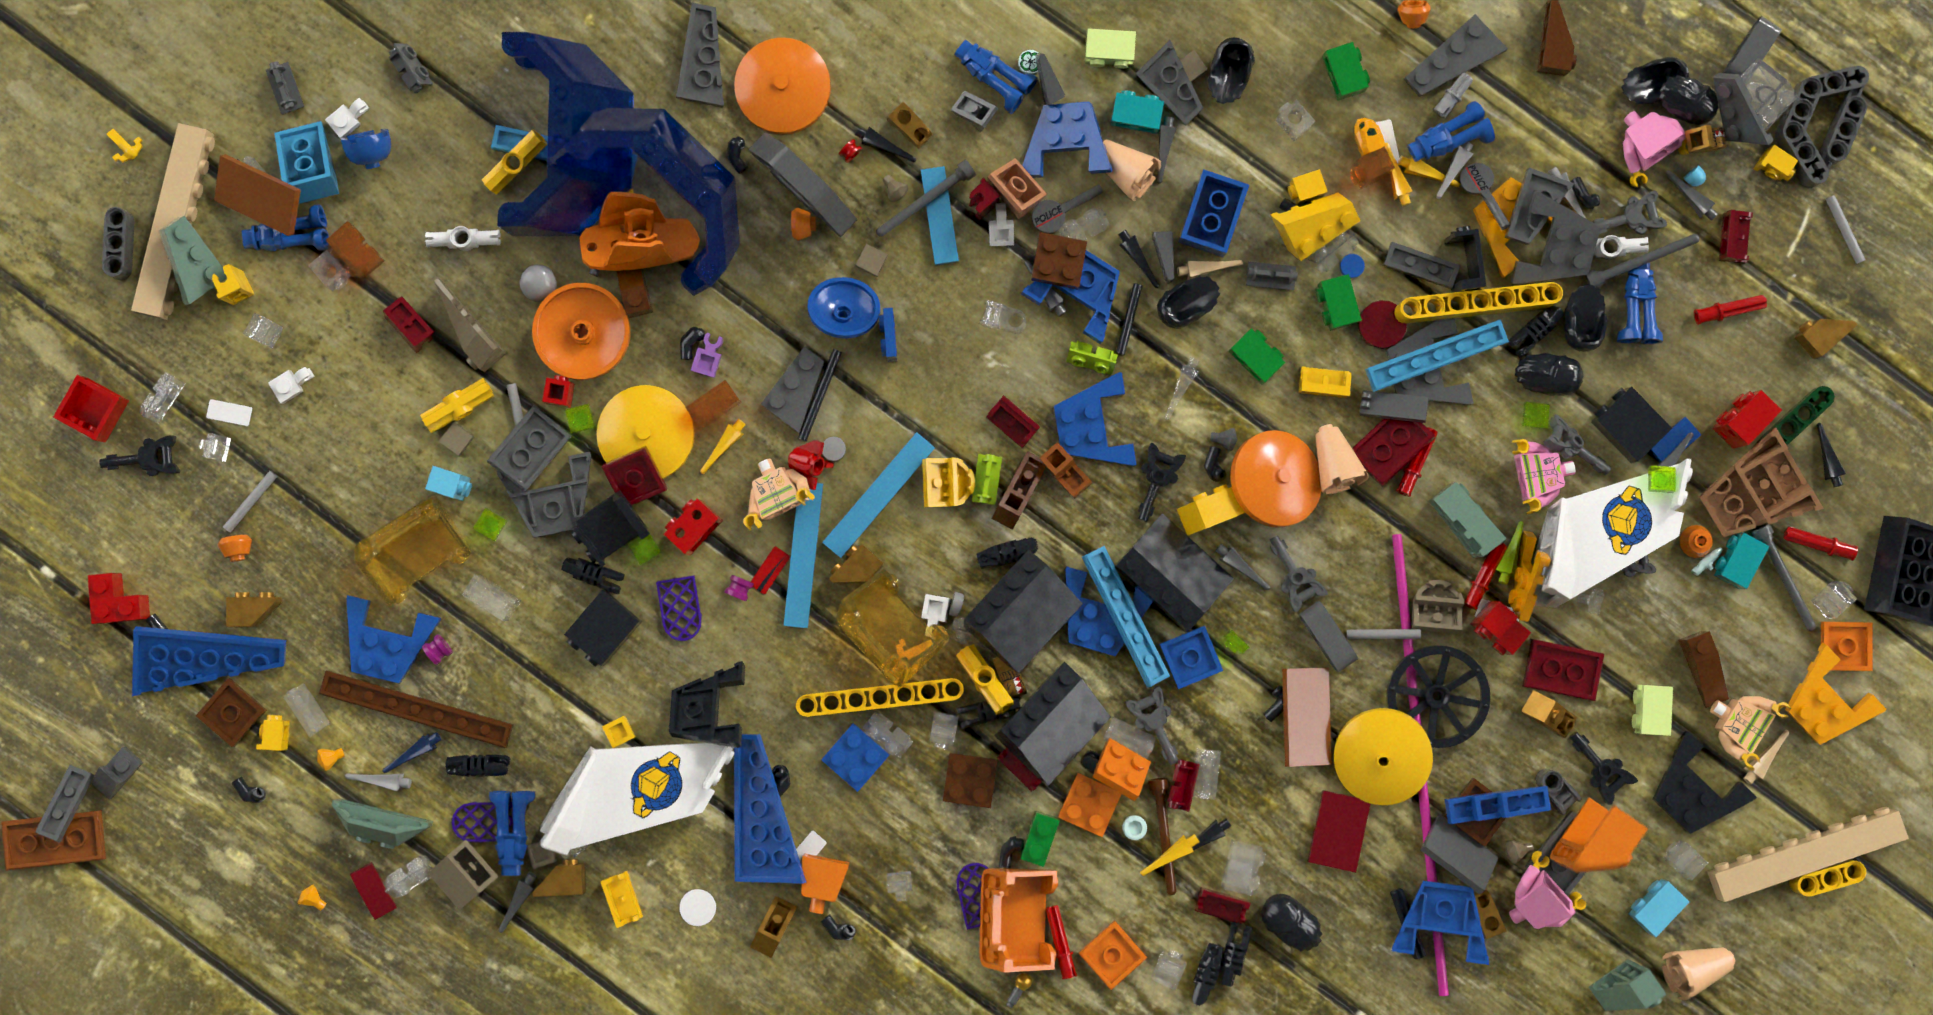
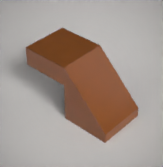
M1058 442L1039 458L1074 499L1092 484V481L1075 464L1074 459Z

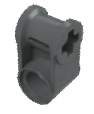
M1551 769L1540 770L1535 778L1538 787L1546 786L1545 779L1547 776L1552 774L1554 777L1553 784L1548 787L1549 800L1561 815H1565L1566 810L1576 801L1580 802L1582 800L1578 792L1568 784L1559 772Z

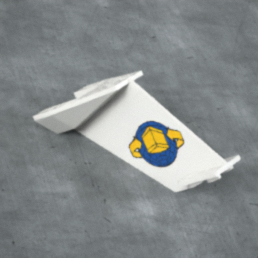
M1685 459L1679 464L1568 499L1561 498L1550 506L1532 560V565H1534L1537 551L1545 552L1551 558L1549 567L1543 568L1542 575H1545L1543 584L1537 585L1535 594L1538 597L1535 606L1556 608L1677 538L1680 534L1684 513L1674 510L1684 505L1687 500L1686 484L1690 481L1693 469L1690 468L1691 459Z
M705 742L595 749L590 746L540 825V831L544 833L541 839V846L567 855L570 849L702 813L715 792L710 787L711 785L716 786L722 775L720 770L724 764L728 765L734 755L732 751L734 747Z

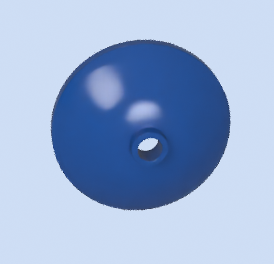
M838 277L828 279L813 289L808 299L807 310L812 323L823 333L836 338H855L869 332L876 325L880 315V301L873 289L867 284L853 278Z

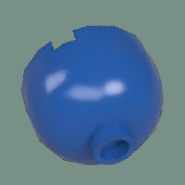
M380 129L381 133L377 134L374 133V130L349 135L347 136L348 139L341 138L346 157L356 165H365L366 169L379 167V162L386 159L391 151L389 130Z

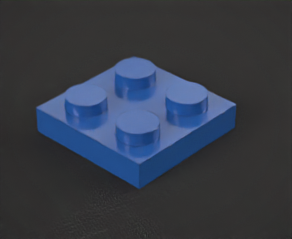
M883 308V315H879L880 332H885V339H880L882 357L886 356L888 362H897L893 308Z
M1205 626L1159 644L1177 689L1223 671Z
M853 723L821 760L858 792L890 754Z

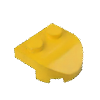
M953 457L922 459L924 508L958 506L965 503L968 497L973 494L975 476L972 469H969L963 463V460Z

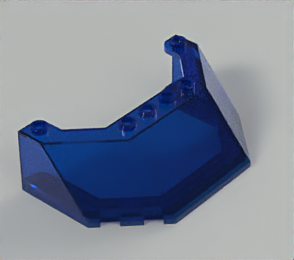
M502 32L503 51L508 56L514 57L515 62L525 70H539L549 80L547 178L523 202H507L501 205L498 210L497 227L511 236H581L586 228L592 227L599 220L601 209L608 193H628L632 189L634 93L585 44L529 32Z
M597 108L549 161L560 171L571 172L582 161L588 159L597 149H632L704 218L706 246L682 272L681 283L693 296L710 288L725 272L740 245L735 176L665 109Z

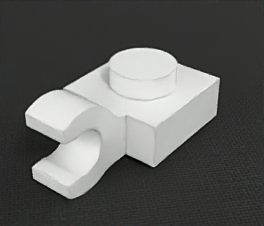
M358 98L351 104L349 109L343 104L325 120L340 138H345L361 125L357 118L364 114L369 107Z
M996 203V220L989 221L990 246L1014 245L1013 220H1006L1005 203Z
M306 367L298 370L295 374L288 370L268 382L279 402L284 404L304 392L300 385L312 379L314 375L310 368L307 369Z
M925 594L921 616L923 619H928L925 636L938 638L939 621L947 623L950 598Z

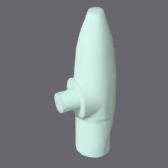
M1720 547L1706 555L1691 570L1693 574L1698 576L1707 568L1711 571L1714 568L1712 566L1713 562L1719 557L1723 549Z

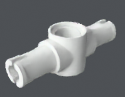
M458 226L447 230V232H426L425 238H428V240H425L427 248L448 246L449 249L458 248L461 251H469L473 248H479V245H500L501 240L499 238L501 235L500 230L478 231V229ZM463 233H467V242L459 244L458 237Z
M1609 235L1605 238H1598L1593 256L1596 258L1613 259L1617 256H1626V253H1648L1649 246L1646 245L1648 237L1625 239V237ZM1608 241L1614 242L1617 246V251L1615 253L1606 252L1604 250V243Z

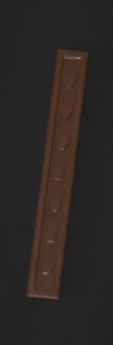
M328 670L325 671L319 694L503 748H507L514 726L511 723Z

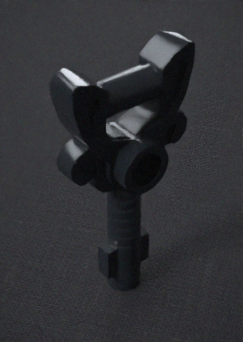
M169 435L157 441L147 438L143 441L144 446L138 449V454L119 457L117 454L106 455V458L99 460L100 467L107 468V470L119 469V466L139 464L140 468L146 470L147 474L152 477L157 476L159 471L179 474L180 469L173 463L171 447L176 443L177 437ZM160 448L163 464L159 463L157 456L158 449Z
M1151 443L1148 448V463L1143 464L1141 467L1142 473L1147 474L1146 479L1151 483L1144 503L1141 502L1138 512H1140L1138 519L1145 522L1148 521L1149 516L1152 517L1155 509L1153 504L1159 487L1177 482L1178 475L1175 472L1186 459V455L1180 454L1173 457L1162 453L1154 443ZM1155 461L1165 463L1171 467L1170 469L1162 470L1155 464Z
M1576 731L1570 736V739L1573 741V747L1578 752L1581 750L1593 764L1594 768L1591 770L1593 777H1591L1589 783L1591 786L1599 788L1605 803L1611 805L1615 798L1614 793L1625 784L1638 782V779L1633 774L1621 769L1623 763L1620 759L1601 760L1588 745L1590 741L1584 735H1580ZM1618 774L1619 777L1607 786L1608 778Z

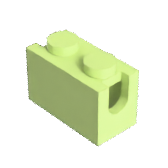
M1088 29L1086 34L1085 63H1090V66L1104 67V64H1112L1115 68L1119 69L1133 66L1136 32Z
M1637 685V689L1633 692L1636 714L1632 716V727L1635 728V733L1671 736L1673 687Z

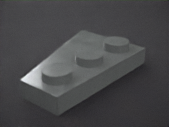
M1169 40L1136 73V76L1161 101H1164V105L1186 126L1203 110V106L1177 56L1171 40Z
M1718 73L1713 79L1726 141L1769 145L1774 141L1771 134L1766 133L1762 126L1764 120L1761 114H1756L1751 104L1753 99L1740 74Z
M1532 168L1526 169L1505 238L1529 245L1549 217L1528 211L1533 191L1537 190L1560 203L1575 183Z
M804 347L761 405L800 433L824 361Z

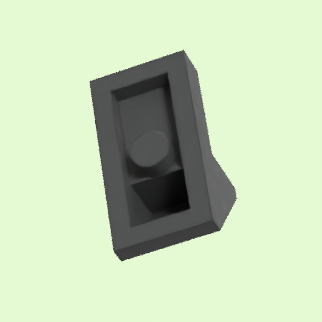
M965 90L951 108L955 115L971 122L979 132H982L998 110L997 106Z
M122 747L106 766L98 768L91 784L111 800L144 762L127 747Z

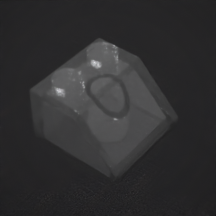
M1759 58L1741 75L1753 99L1751 104L1756 114H1761L1764 120L1762 126L1767 131L1798 98V95L1787 79Z

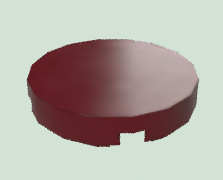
M1380 300L1372 302L1363 309L1360 315L1362 321L1358 323L1360 336L1370 346L1385 349L1394 346L1402 340L1406 333L1407 323H1401L1396 319L1394 310L1397 305L1395 303Z

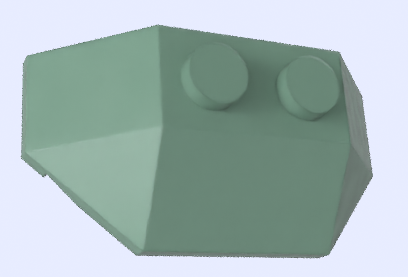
M340 798L332 801V807L349 835L357 836L356 840L364 843H370L371 840L380 842L379 846L394 849L395 846L407 842L433 825L431 820Z

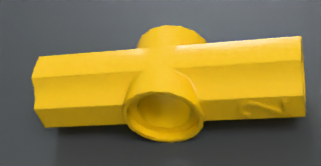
M532 129L482 179L484 185L497 195L526 168L548 143L538 132ZM511 156H516L519 159V168L511 166Z
M482 378L462 391L457 390L442 399L443 402L420 416L430 433H434L452 421H459L473 412L474 408L495 397L487 381Z
M974 644L961 649L956 658L974 682L976 690L984 696L996 715L1008 711L1014 705V701L996 677L994 669L988 666ZM983 676L991 678L988 683H981L979 681Z

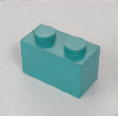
M1123 90L1121 93L1117 92L1110 126L1157 134L1160 128L1164 101L1159 100V97L1154 95L1140 97L1135 96L1136 93Z
M1742 532L1732 535L1727 541L1726 548L1728 549L1724 557L1721 556L1716 562L1715 569L1717 570L1714 576L1738 589H1747L1769 546Z

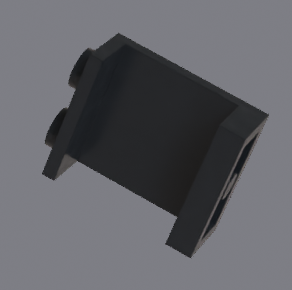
M1470 226L1456 228V231L1451 232V235L1444 242L1445 244L1464 242L1469 279L1460 280L1454 284L1451 292L1482 290L1487 285L1479 229L1471 230Z
M621 490L573 521L572 527L574 531L571 532L578 544L583 542L588 550L585 552L593 563L597 561L601 567L605 565L604 559L635 537L639 535L641 539H644L650 534L648 527Z

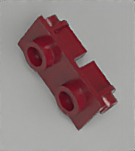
M1178 759V763L1174 765L1176 767L1172 780L1175 783L1174 786L1171 785L1169 798L1166 802H1169V808L1189 812L1200 764Z

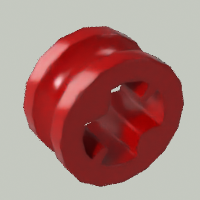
M854 139L849 141L838 153L840 156L845 157L846 163L853 160L862 150L861 146L855 145L856 141Z

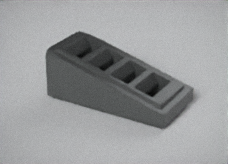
M1037 53L1035 59L1044 102L1046 105H1051L1064 98L1065 93L1045 54Z
M1172 231L1153 232L1152 240L1166 283H1171L1174 279Z

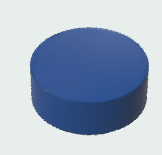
M1357 254L1346 255L1339 265L1341 274H1349L1350 279L1360 276L1365 268L1363 259Z

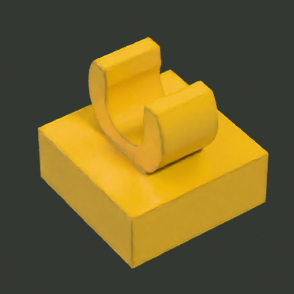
M625 715L602 726L612 748L636 737Z

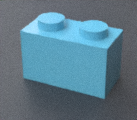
M433 466L425 489L463 501L464 497H468L472 483H469L471 479L469 477Z
M1663 879L1654 881L1648 887L1649 892L1643 898L1637 899L1631 906L1632 910L1628 913L1648 934L1657 937L1689 903L1669 881Z

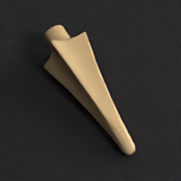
M1242 260L1218 262L1188 261L1185 263V266L1177 267L1178 276L1187 275V280L1217 270L1241 266L1243 262Z
M1788 730L1783 731L1758 756L1761 763H1758L1756 760L1750 763L1755 770L1750 771L1746 767L1744 768L1748 773L1743 779L1748 784L1752 785L1758 778L1764 779L1776 753L1789 735Z

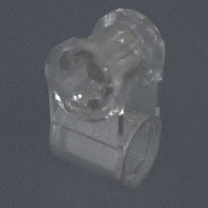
M985 301L986 309L983 319L979 321L980 325L1013 334H1019L1025 330L1027 320L1022 311L1007 307L998 302ZM1019 316L1023 322L1019 327H1012L1009 324L1010 318Z

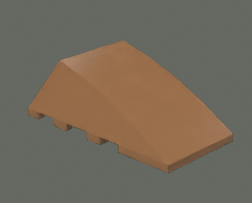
M1776 427L1699 496L1723 537L1751 530L1762 524H1772L1790 516L1803 515L1807 511L1824 509L1789 453L1788 447Z

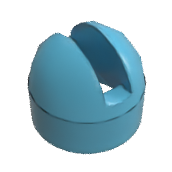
M1697 165L1684 177V180L1691 186H1699L1706 180V174Z

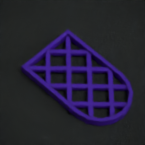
M695 575L657 581L656 586L665 632L677 641H686L693 638L699 632L702 622ZM690 579L686 585L679 582V580ZM692 581L694 586V592L688 588ZM673 582L669 588L661 583ZM676 583L683 588L679 595L671 591ZM660 587H662L664 590H666V592H665V594L663 595L662 598H661ZM685 590L693 595L689 602L681 598ZM668 593L676 597L672 605L664 601ZM694 598H696L697 609L690 605ZM678 600L686 605L681 612L674 608ZM662 603L669 607L665 614ZM688 607L695 611L691 619L684 615ZM671 610L679 614L674 622L667 618ZM697 615L699 617V625L693 621ZM681 617L688 621L684 629L676 624ZM665 620L672 624L669 629H667ZM690 624L697 627L693 635L686 631ZM674 626L682 631L678 637L670 633ZM684 633L687 636H689L687 638H681Z
M471 802L457 808L451 822L457 837L474 843L495 842V835L490 831L495 824L497 825V819L490 814L495 805L492 802ZM510 802L509 810L512 808V818L508 815V819L511 821L509 823V827L512 825L513 832V806L512 802ZM470 805H476L471 811H469L465 807ZM482 805L493 806L487 811ZM478 807L485 813L480 819L472 814ZM463 808L468 814L461 820L457 814ZM469 816L476 821L471 828L464 823ZM486 816L493 821L488 828L481 822ZM478 824L485 830L480 836L473 832ZM461 825L468 830L464 836L460 835L457 831ZM471 833L476 839L466 837ZM488 833L493 839L482 838Z
M981 863L965 865L959 871L956 879L957 892L967 930L980 927V924L972 925L975 918L980 921V917L977 915L981 910V904L973 898L977 892L981 893V881L977 887L969 882L973 875L980 879L982 878L981 875L976 873L979 866L989 869ZM975 866L974 870H971L968 867ZM965 869L971 873L967 881L960 877ZM959 880L965 883L961 891L959 888ZM967 885L975 889L971 897L963 893ZM962 896L969 900L965 907L963 905ZM971 902L979 906L975 914L967 910ZM966 913L972 916V919L970 920L969 924L967 922Z

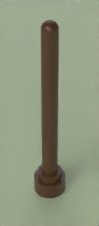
M1155 778L1148 780L1149 790L1152 791V795H1155L1163 854L1171 847L1165 802L1166 789L1169 786L1168 778ZM1172 861L1164 865L1166 889L1169 895L1176 893Z

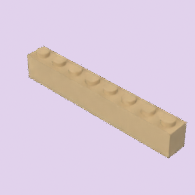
M178 123L131 311L168 320V316L173 312L174 302L172 300L174 292L178 290L179 286L176 283L175 274L167 257L159 230L178 217L185 216L190 224L197 217L196 204L198 198L203 193L202 180L209 169V162L207 161L209 152L213 150L215 145L214 134L206 129Z
M1882 807L1874 810V814L1868 817L1866 815L1855 816L1851 818L1852 822L1844 825L1843 823L1832 824L1828 826L1829 830L1821 833L1819 830L1805 834L1806 838L1797 840V838L1789 839L1782 842L1783 846L1777 848L1769 846L1760 849V854L1739 856L1736 858L1737 862L1716 864L1713 870L1707 871L1717 900L1727 902L1907 840L1909 838L1900 812L1889 809V807Z

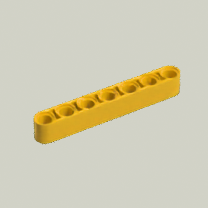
M1548 282L1409 297L1396 306L1394 315L1401 323H1415L1545 309L1562 299L1563 290L1559 284ZM1545 290L1551 292L1552 300L1546 298ZM1522 293L1529 296V303L1523 301ZM1498 295L1505 298L1506 305L1499 303ZM1475 298H1479L1482 301V308L1475 305ZM1451 300L1459 304V310L1452 308ZM1427 303H1432L1435 306L1436 313L1428 310ZM1404 305L1412 309V316L1404 312Z
M946 678L812 693L801 696L796 702V709L800 715L809 717L952 701L962 696L964 687L960 680ZM950 682H955L960 687L959 693L955 696L948 695L945 690ZM925 685H932L935 688L936 694L933 698L927 699L922 695L921 691ZM905 687L911 691V698L908 701H901L898 698L897 693L900 688ZM878 690L884 691L887 695V700L883 704H878L873 699L874 693ZM853 693H858L863 698L862 704L858 707L852 706L849 702V697ZM828 696H835L838 699L836 709L826 707L825 700ZM805 698H809L814 702V709L811 712H805L801 708V702Z

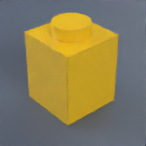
M1320 169L1292 178L1289 182L1290 186H1288L1291 200L1295 199L1297 205L1305 203L1307 200L1323 197L1328 192Z

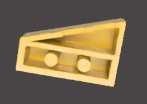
M1339 192L1313 200L1311 204L1302 207L1294 206L1289 211L1280 214L1277 212L1270 214L1287 250L1300 261L1360 222L1353 203Z
M1227 484L1213 489L1215 494L1207 496L1206 492L1192 497L1194 502L1177 509L1187 536L1245 513L1238 504L1232 487L1228 488Z

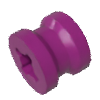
M731 575L730 586L724 592L747 601L748 590L753 587L754 583Z
M439 634L433 638L431 643H425L422 646L425 654L435 665L441 663V659L444 656H450L453 653L448 643Z

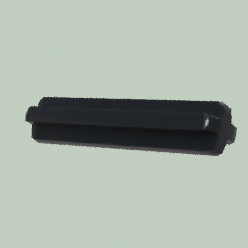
M1398 888L1392 890L1390 895L1402 926L1410 907L1404 890ZM1418 930L1416 931L1414 955L1412 954L1415 960L1426 956Z

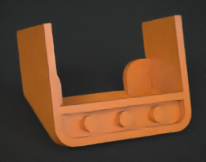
M1588 797L1553 848L1550 859L1576 873L1616 870L1620 867L1625 868L1632 859L1631 853L1648 828L1615 805L1610 810H1607Z

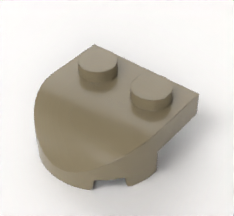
M1428 581L1426 585L1418 590L1413 600L1412 629L1461 634L1462 607L1464 606L1462 594L1458 593L1452 587V584L1447 581Z

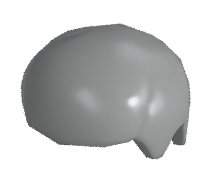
M541 264L531 265L522 272L520 288L527 299L540 302L556 290L557 281L549 267Z

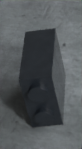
M1632 386L1626 389L1621 387L1611 396L1613 401L1608 406L1603 404L1595 411L1594 415L1596 417L1591 423L1630 463H1635L1646 455L1672 427Z
M601 590L564 635L568 638L566 642L577 651L580 648L587 654L585 658L592 665L597 666L599 664L600 666H605L642 621L606 590Z

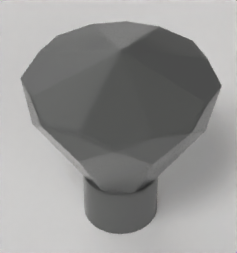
M1230 428L1220 433L1212 432L1210 441L1217 442L1227 450L1232 451L1237 442L1235 428Z

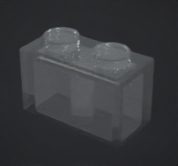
M477 574L473 576L462 593V596L502 621H509L521 602L515 596L482 575Z
M1231 839L1221 887L1225 890L1253 896V891L1258 890L1260 876H1257L1259 866L1263 867L1265 852H1262L1263 847Z

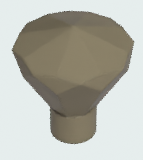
M890 175L884 177L883 182L887 186L890 201L896 202L903 198L908 192V186L895 181Z
M1514 840L1507 841L1506 853L1512 863H1518L1525 854L1534 851L1532 843L1522 844Z

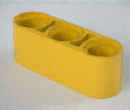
M1849 859L1789 880V886L1795 893L1807 897L1863 881L1866 876V868L1861 862ZM1853 865L1854 873L1849 877L1847 870L1849 866ZM1830 872L1831 880L1825 883L1824 875ZM1806 878L1808 886L1802 890L1800 884Z

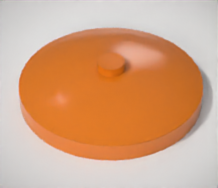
M773 38L754 46L743 57L736 71L734 90L741 111L753 125L763 131L783 135L800 132L820 118L830 98L831 82L825 62L812 47L792 38Z
M572 283L554 290L538 307L532 326L533 343L541 360L557 374L574 380L598 378L615 368L627 351L631 334L629 318L621 302L608 290L590 283Z
M1265 431L1246 440L1237 450L1231 466V486L1238 504L1249 517L1265 526L1280 528L1299 523L1313 512L1319 502L1322 491L1319 466L1314 453L1301 439L1284 431Z

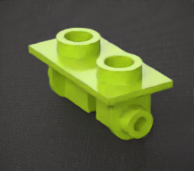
M1078 340L1077 342H1071L1066 362L1072 363L1076 367L1093 369L1100 374L1107 373L1112 375L1118 354H1114L1113 350L1097 347L1096 354L1091 353L1093 345Z
M978 454L972 502L996 505L1002 457L991 454Z

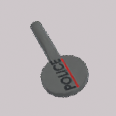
M1482 163L1468 165L1460 175L1461 187L1471 195H1481L1502 230L1507 229L1510 223L1490 192L1494 184L1493 171Z
M1097 185L1061 205L1054 200L1039 202L1032 212L1034 226L1043 233L1051 234L1057 232L1065 222V213L1102 194L1101 186Z

